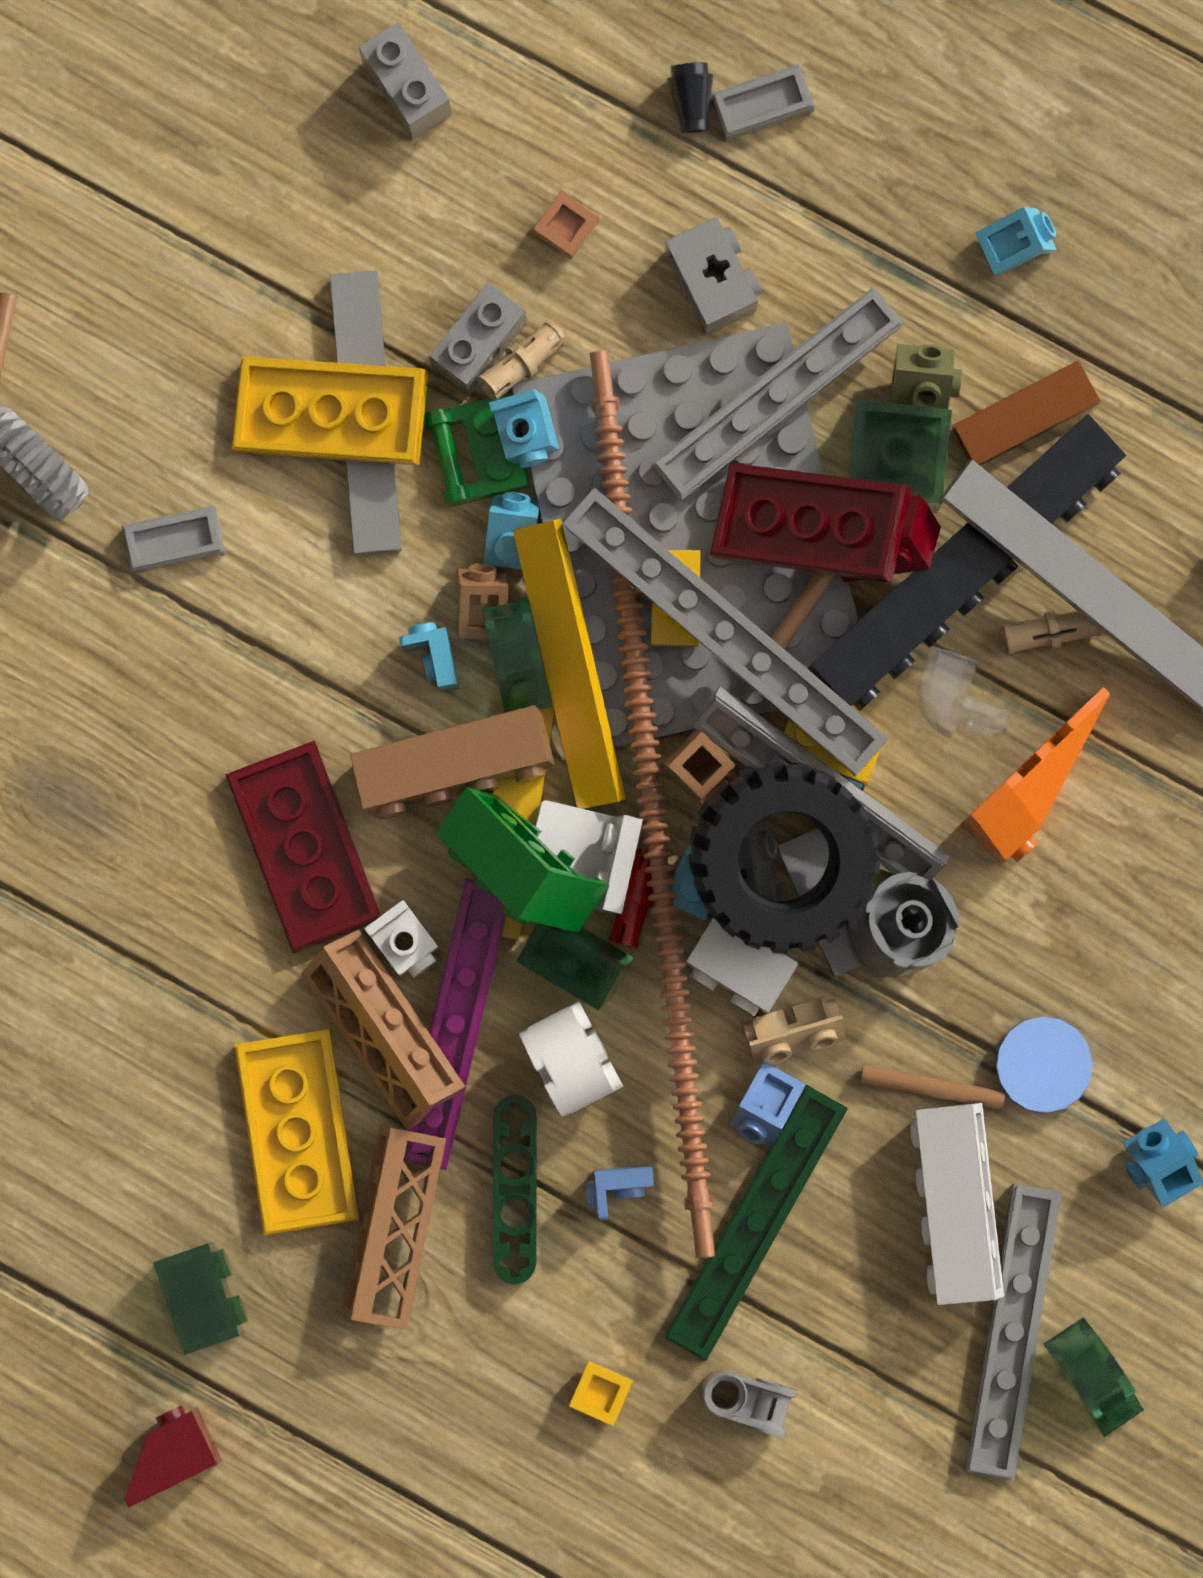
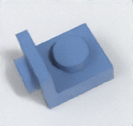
M763 1061L729 1125L736 1129L745 1140L754 1144H763L766 1147H771L784 1127L806 1084Z
M652 1165L594 1170L595 1181L586 1182L588 1211L598 1210V1219L608 1220L606 1190H615L616 1198L645 1196L644 1187L654 1186Z

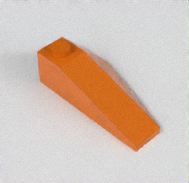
M1104 687L961 823L1000 864L1010 857L1018 863L1037 844L1031 836L1041 828L1110 695Z

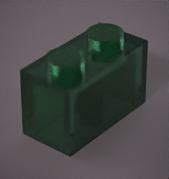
M537 923L516 962L599 1011L613 998L635 958L584 927L579 932Z
M210 1242L153 1262L184 1355L244 1334L241 1324L247 1323L248 1317L240 1295H231L226 1278L233 1276L224 1248L216 1250L214 1242Z

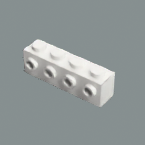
M982 1103L916 1110L917 1120L911 1121V1139L914 1148L920 1149L922 1168H917L916 1184L919 1196L926 1197L928 1216L922 1217L921 1228L924 1244L926 1246L931 1245L933 1265H928L927 1267L929 1291L931 1294H936L938 1305L989 1301L1004 1297Z

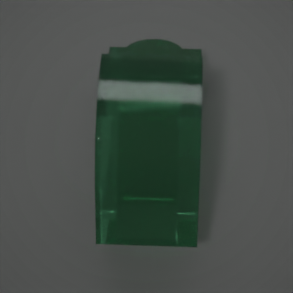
M525 599L482 609L504 712L507 713L533 705L539 710L552 707L529 600Z
M1084 1317L1043 1344L1060 1374L1077 1394L1103 1437H1106L1144 1411L1128 1377Z

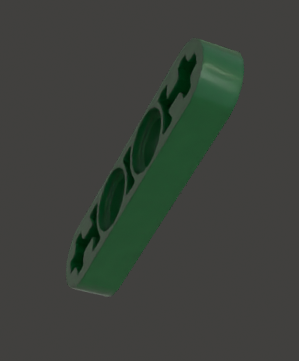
M517 1095L508 1096L499 1101L493 1115V1266L495 1273L501 1280L515 1285L530 1279L537 1264V1115L533 1104L525 1097ZM511 1103H520V1110L529 1113V1121L520 1124V1138L529 1135V1147L516 1143L503 1147L500 1146L501 1135L511 1138L510 1123L502 1122L501 1119L502 1112L510 1111ZM511 1151L523 1153L529 1161L528 1172L521 1179H510L502 1172V1159ZM513 1199L524 1202L529 1210L527 1222L518 1228L509 1227L503 1222L501 1217L503 1205ZM501 1232L513 1236L527 1232L530 1233V1243L520 1241V1256L529 1259V1266L522 1267L519 1276H511L510 1269L501 1265V1258H506L510 1255V1241L501 1244Z

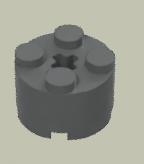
M913 872L895 874L874 886L876 890L871 902L864 900L859 909L863 914L854 925L850 922L846 923L854 952L861 962L877 977L901 978L913 975L939 962L951 951L954 945L955 931L959 927V914L953 897L938 881L933 878L929 880ZM901 921L905 924L906 930L902 926Z

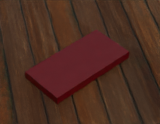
M730 463L710 555L722 560L892 583L912 489L902 484Z
M315 740L225 774L292 953L369 925L382 916Z

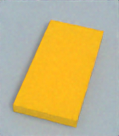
M241 356L231 450L238 453L419 466L429 372L421 368Z
M330 1029L235 1044L263 1235L360 1220Z

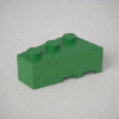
M466 787L436 832L437 836L449 847L447 850L448 855L457 863L468 867L476 875L475 883L487 893L495 895L504 904L502 911L512 920L520 924H526L530 921L579 932L610 886L599 877L594 879L584 877L570 867L575 858L565 850H561L558 855L554 854L538 838L541 830L499 796Z

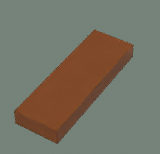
M1079 360L954 424L952 429L968 459L975 461L981 466L1099 405L1101 401Z

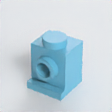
M532 389L489 403L491 412L495 416L507 460L515 464L520 463L522 468L531 467L546 462L548 460L547 454L560 450L546 396ZM527 421L529 424L528 433L524 437H518L516 426Z

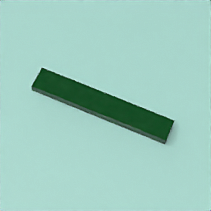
M807 1084L805 1085L784 1127L769 1148L715 1244V1256L708 1257L666 1331L664 1338L700 1359L707 1361L848 1110L847 1107Z

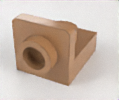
M485 563L472 564L469 568L457 569L459 593L456 632L458 639L505 640L509 586L504 570Z

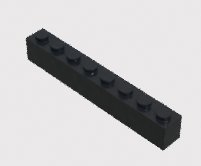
M1087 414L1008 485L1007 488L1051 524L1059 517L1067 523L1087 505L1081 497L1088 490L1095 486L1101 492L1121 474L1115 466L1127 455L1099 424ZM966 523L934 552L929 569L913 571L807 669L850 706L854 705L861 711L880 693L879 689L875 686L879 680L887 673L895 680L916 661L909 654L922 641L930 648L950 630L944 623L945 620L956 610L964 617L985 598L978 590L991 579L999 585L1019 566L1007 553L971 524Z

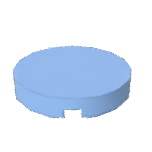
M1038 1017L1022 1021L1007 1032L998 1047L996 1056V1073L999 1085L1011 1101L1026 1110L1048 1113L1065 1109L1082 1096L1090 1083L1093 1062L1089 1045L1076 1028L1061 1019Z

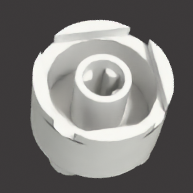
M580 1001L520 1032L521 1040L535 1069L539 1072L548 1094L562 1117L570 1113L572 1114L623 1087L612 1063L608 1062L604 1065L601 1063L608 1059V1054L595 1029L587 1033L585 1032L592 1025Z

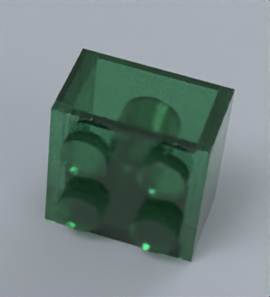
M857 399L852 413L846 477L907 485L912 489L910 496L922 494L931 511L937 514L942 505V501L939 498L944 492L952 410Z

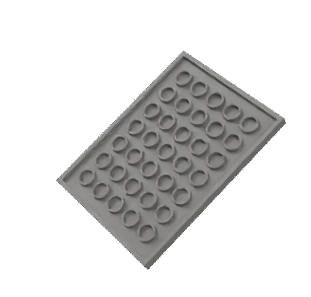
M788 323L610 362L613 396L619 397L620 405L616 411V423L622 426V432L618 434V439L624 441V445L619 447V451L626 455V458L621 461V466L627 467V472L622 474L624 480L629 481V485L624 488V492L630 494V500L626 501V507L632 508V513L627 516L667 550H700V578L765 634L771 637L815 572L722 560L712 557L710 551L729 465L681 502L652 467V463L794 350ZM591 367L517 383L512 387L513 395L535 389L546 396L560 448L559 451L547 454L548 460L546 462L530 467L542 523L556 519H562V523H564L593 488H596L604 496L606 495V490L600 488V484L605 482V478L598 474V471L603 468V463L597 461V456L601 455L602 452L601 449L595 447V443L600 441V437L593 433L594 429L598 427V422L590 406V401L595 399ZM807 403L732 463L823 474ZM527 421L520 423L523 437L529 431ZM563 526L614 749L630 746L631 743L635 742V736L629 734V730L634 728V724L627 720V717L632 714V709L626 707V702L630 701V695L624 693V689L629 687V683L622 679L623 674L627 673V668L621 666V661L626 659L625 653L619 652V648L624 646V641L617 637L618 633L622 632V626L616 625V620L621 618V614L614 610V607L619 605V599L613 598V593L618 590L617 585L611 583V579L616 577V573L611 571L607 563ZM835 576L785 648V651L805 668H808L858 622L849 582L844 583L840 576ZM643 594L637 596V602L643 604V608L638 611L639 616L645 618V622L640 624V628L647 632V635L642 637V643L648 645V649L643 651V655L650 659L649 664L645 665V670L651 672V677L647 678L646 681L647 685L653 686V690L648 692V697L655 700L654 705L650 706V712L656 713V718L651 720L652 726L658 727V731L653 733L654 740L695 731L696 729L689 725L693 716L720 686L760 716L779 712L759 693L743 683L738 675L700 643L699 647H651L652 602Z

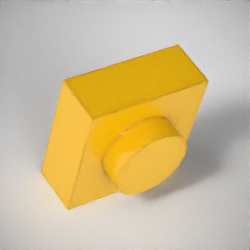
M588 1361L569 1407L614 1426L633 1380L592 1361Z

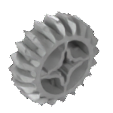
M0 406V468L53 519L63 520L69 513H73L82 504L81 501L89 494L87 484L9 407Z

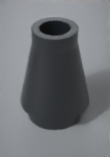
M693 62L671 66V77L667 78V82L680 121L681 133L708 131L713 74H709L708 63Z

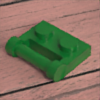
M489 398L451 408L436 409L424 414L425 428L432 432L446 490L442 492L446 507L459 506L494 497V495H502L507 492L529 488L524 468L520 467V463L515 464L505 458L495 416L491 412L489 405L490 402L494 401ZM460 423L464 424L479 482L471 485L464 484L450 426Z

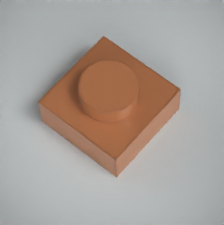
M560 191L533 228V232L572 260L599 223V217Z

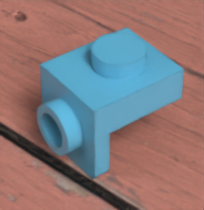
M519 492L494 495L489 511L483 563L522 570L513 530L537 524L540 511L537 500H530L528 495Z

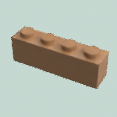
M535 705L350 754L362 808L370 814L377 813L379 819H387L405 814L407 812L405 806L422 801L425 807H433L451 802L453 800L451 794L464 791L466 787L488 793L499 788L498 781L516 777L517 783L534 781L545 776L544 769L555 767L542 711Z

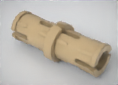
M547 320L520 344L513 343L506 349V355L500 361L477 377V382L480 383L478 384L479 387L492 401L499 400L500 397L522 379L533 377L538 372V366L560 348L564 347L567 344V340L564 339L565 335L555 323Z
M1055 611L1044 612L1043 618L1003 624V634L1008 654L1050 645L1051 649L1061 648V643L1103 636V631L1078 611L1058 615L1055 614Z

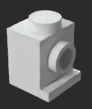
M404 900L364 928L401 977L409 972L415 978L436 962L432 954L440 948ZM409 933L412 935L413 945L409 950L401 951L397 949L395 940L399 934Z

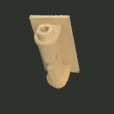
M825 997L792 1006L796 1023L789 1025L783 1009L751 1018V1023L743 1025L747 1042L750 1044L753 1064L757 1065L763 1063V1061L766 1064H778L789 1059L794 1053L808 1049L813 1051L826 1050L834 1046L839 1040L845 1039L844 1021L842 1015H840L836 1000L826 1001Z

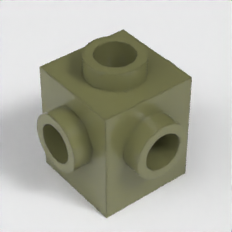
M897 344L891 381L890 410L908 411L920 416L932 414L947 416L950 397L959 398L962 370L954 369V350L942 349L931 344L922 346Z

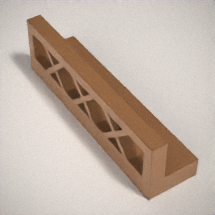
M360 930L322 947L301 974L405 1129L409 1130L418 1125L434 1107L457 1096L466 1086ZM323 968L332 979L333 988L321 973ZM351 1009L359 1019L360 1028L352 1019ZM377 1049H379L382 1055L384 1056L386 1060V1067L379 1059ZM404 1089L407 1090L417 1105L414 1109L406 1099Z
M380 1125L341 1311L342 1316L350 1320L407 1330L446 1138ZM407 1141L431 1145L428 1166L412 1176L403 1162ZM402 1172V1174L406 1178V1181L398 1186L400 1174ZM425 1177L423 1190H421L417 1182ZM411 1187L420 1200L419 1210L415 1216L402 1223L393 1209L395 1198ZM392 1220L396 1226V1229H394L388 1234L390 1222ZM415 1225L412 1239L407 1230ZM402 1235L410 1248L409 1258L406 1263L392 1271L383 1257L385 1246ZM382 1267L387 1276L378 1281ZM405 1273L402 1287L397 1278ZM392 1283L400 1296L397 1316L392 1317L372 1313L376 1293Z

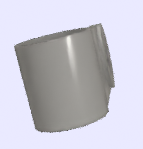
M716 1370L705 1377L701 1385V1397L712 1413L719 1417L742 1423V1425L754 1430L784 1438L786 1430L782 1427L790 1399L796 1398L798 1390L758 1377L755 1379L729 1370ZM723 1380L733 1382L737 1389L734 1401L726 1406L714 1404L711 1398L714 1385Z

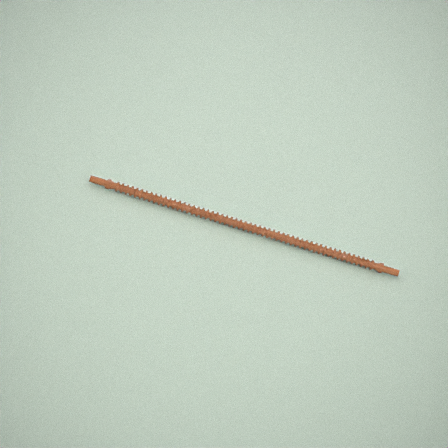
M594 351L590 353L595 399L590 401V406L598 422V427L594 429L593 433L600 437V441L595 443V447L601 449L602 452L601 455L597 456V461L603 463V468L598 471V474L605 478V482L600 484V488L606 490L605 497L626 515L632 513V508L626 507V501L630 500V494L624 492V488L629 485V481L624 480L622 474L627 472V467L621 466V461L626 458V455L619 451V447L624 445V441L618 439V434L622 432V426L616 423V411L620 407L619 397L613 396L608 351ZM609 567L611 571L616 573V577L611 579V583L617 585L618 588L613 593V598L619 599V605H616L614 610L621 614V618L616 620V625L622 626V632L618 633L617 637L624 641V646L619 648V652L625 653L626 659L621 661V666L627 668V673L623 674L622 679L629 683V687L624 689V693L630 695V701L626 702V707L632 709V714L627 717V720L634 724V728L629 730V734L635 736V742L631 743L630 747L637 751V756L632 758V762L638 763L639 766L638 770L634 771V776L640 778V783L635 786V789L642 793V797L637 799V803L643 804V811L639 812L638 816L645 820V825L641 826V831L646 832L647 838L642 840V845L648 846V853H645L643 857L650 861V866L645 868V872L651 874L652 879L647 882V886L653 888V894L649 895L648 899L655 903V908L650 910V914L656 915L657 918L656 922L652 923L651 926L653 929L658 930V936H655L653 941L660 945V950L655 951V956L661 957V964H658L656 968L663 972V977L658 980V983L665 987V991L660 993V997L666 999V1005L661 1010L668 1014V1019L663 1021V1025L669 1026L670 1032L665 1035V1039L671 1041V1047L666 1050V1053L673 1056V1061L668 1063V1067L674 1068V1075L669 1080L676 1083V1089L672 1090L671 1095L677 1096L678 1103L673 1105L674 1110H679V1117L674 1122L681 1126V1131L676 1133V1137L682 1138L683 1145L678 1147V1151L684 1153V1160H681L679 1164L686 1168V1173L681 1176L682 1180L687 1181L688 1187L684 1206L685 1210H690L696 1258L715 1256L709 1207H714L713 1196L709 1194L706 1185V1178L710 1177L711 1174L704 1170V1164L708 1163L709 1159L702 1155V1150L707 1149V1144L701 1143V1136L705 1135L706 1131L699 1128V1122L703 1121L704 1117L698 1115L697 1108L702 1106V1102L696 1101V1094L700 1093L701 1089L694 1085V1080L698 1079L699 1075L693 1073L692 1066L697 1064V1060L691 1058V1052L695 1051L696 1047L689 1043V1038L693 1037L694 1033L688 1031L687 1025L692 1023V1018L686 1016V1010L690 1009L691 1005L684 1001V996H687L689 991L683 989L682 986L683 982L687 981V976L681 974V968H684L686 963L679 959V955L684 953V949L678 947L677 944L678 940H681L683 936L676 932V927L680 926L681 921L675 920L674 913L679 911V907L673 906V899L677 898L678 894L671 890V885L676 883V879L670 878L669 871L674 870V865L668 864V857H671L673 852L666 849V844L671 842V838L665 836L664 830L669 828V824L663 822V816L667 815L668 811L661 807V802L666 800V796L660 795L659 792L660 788L664 787V782L658 780V775L663 772V769L656 765V761L661 759V755L655 753V747L659 746L660 742L653 738V733L658 731V727L652 726L651 720L656 718V713L650 712V706L654 705L655 700L648 697V692L653 690V686L647 685L646 682L647 678L651 677V672L645 670V665L649 664L650 659L643 655V651L648 649V645L642 643V637H645L647 632L640 628V624L645 622V618L639 616L638 613L643 608V604L637 602V596H640L642 593L614 569Z

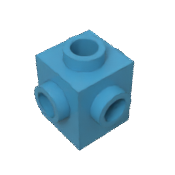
M1165 1118L1123 1142L1131 1160L1124 1165L1127 1173L1139 1190L1146 1186L1162 1208L1203 1185V1179L1194 1160V1157L1198 1156L1195 1146L1183 1130L1176 1134Z

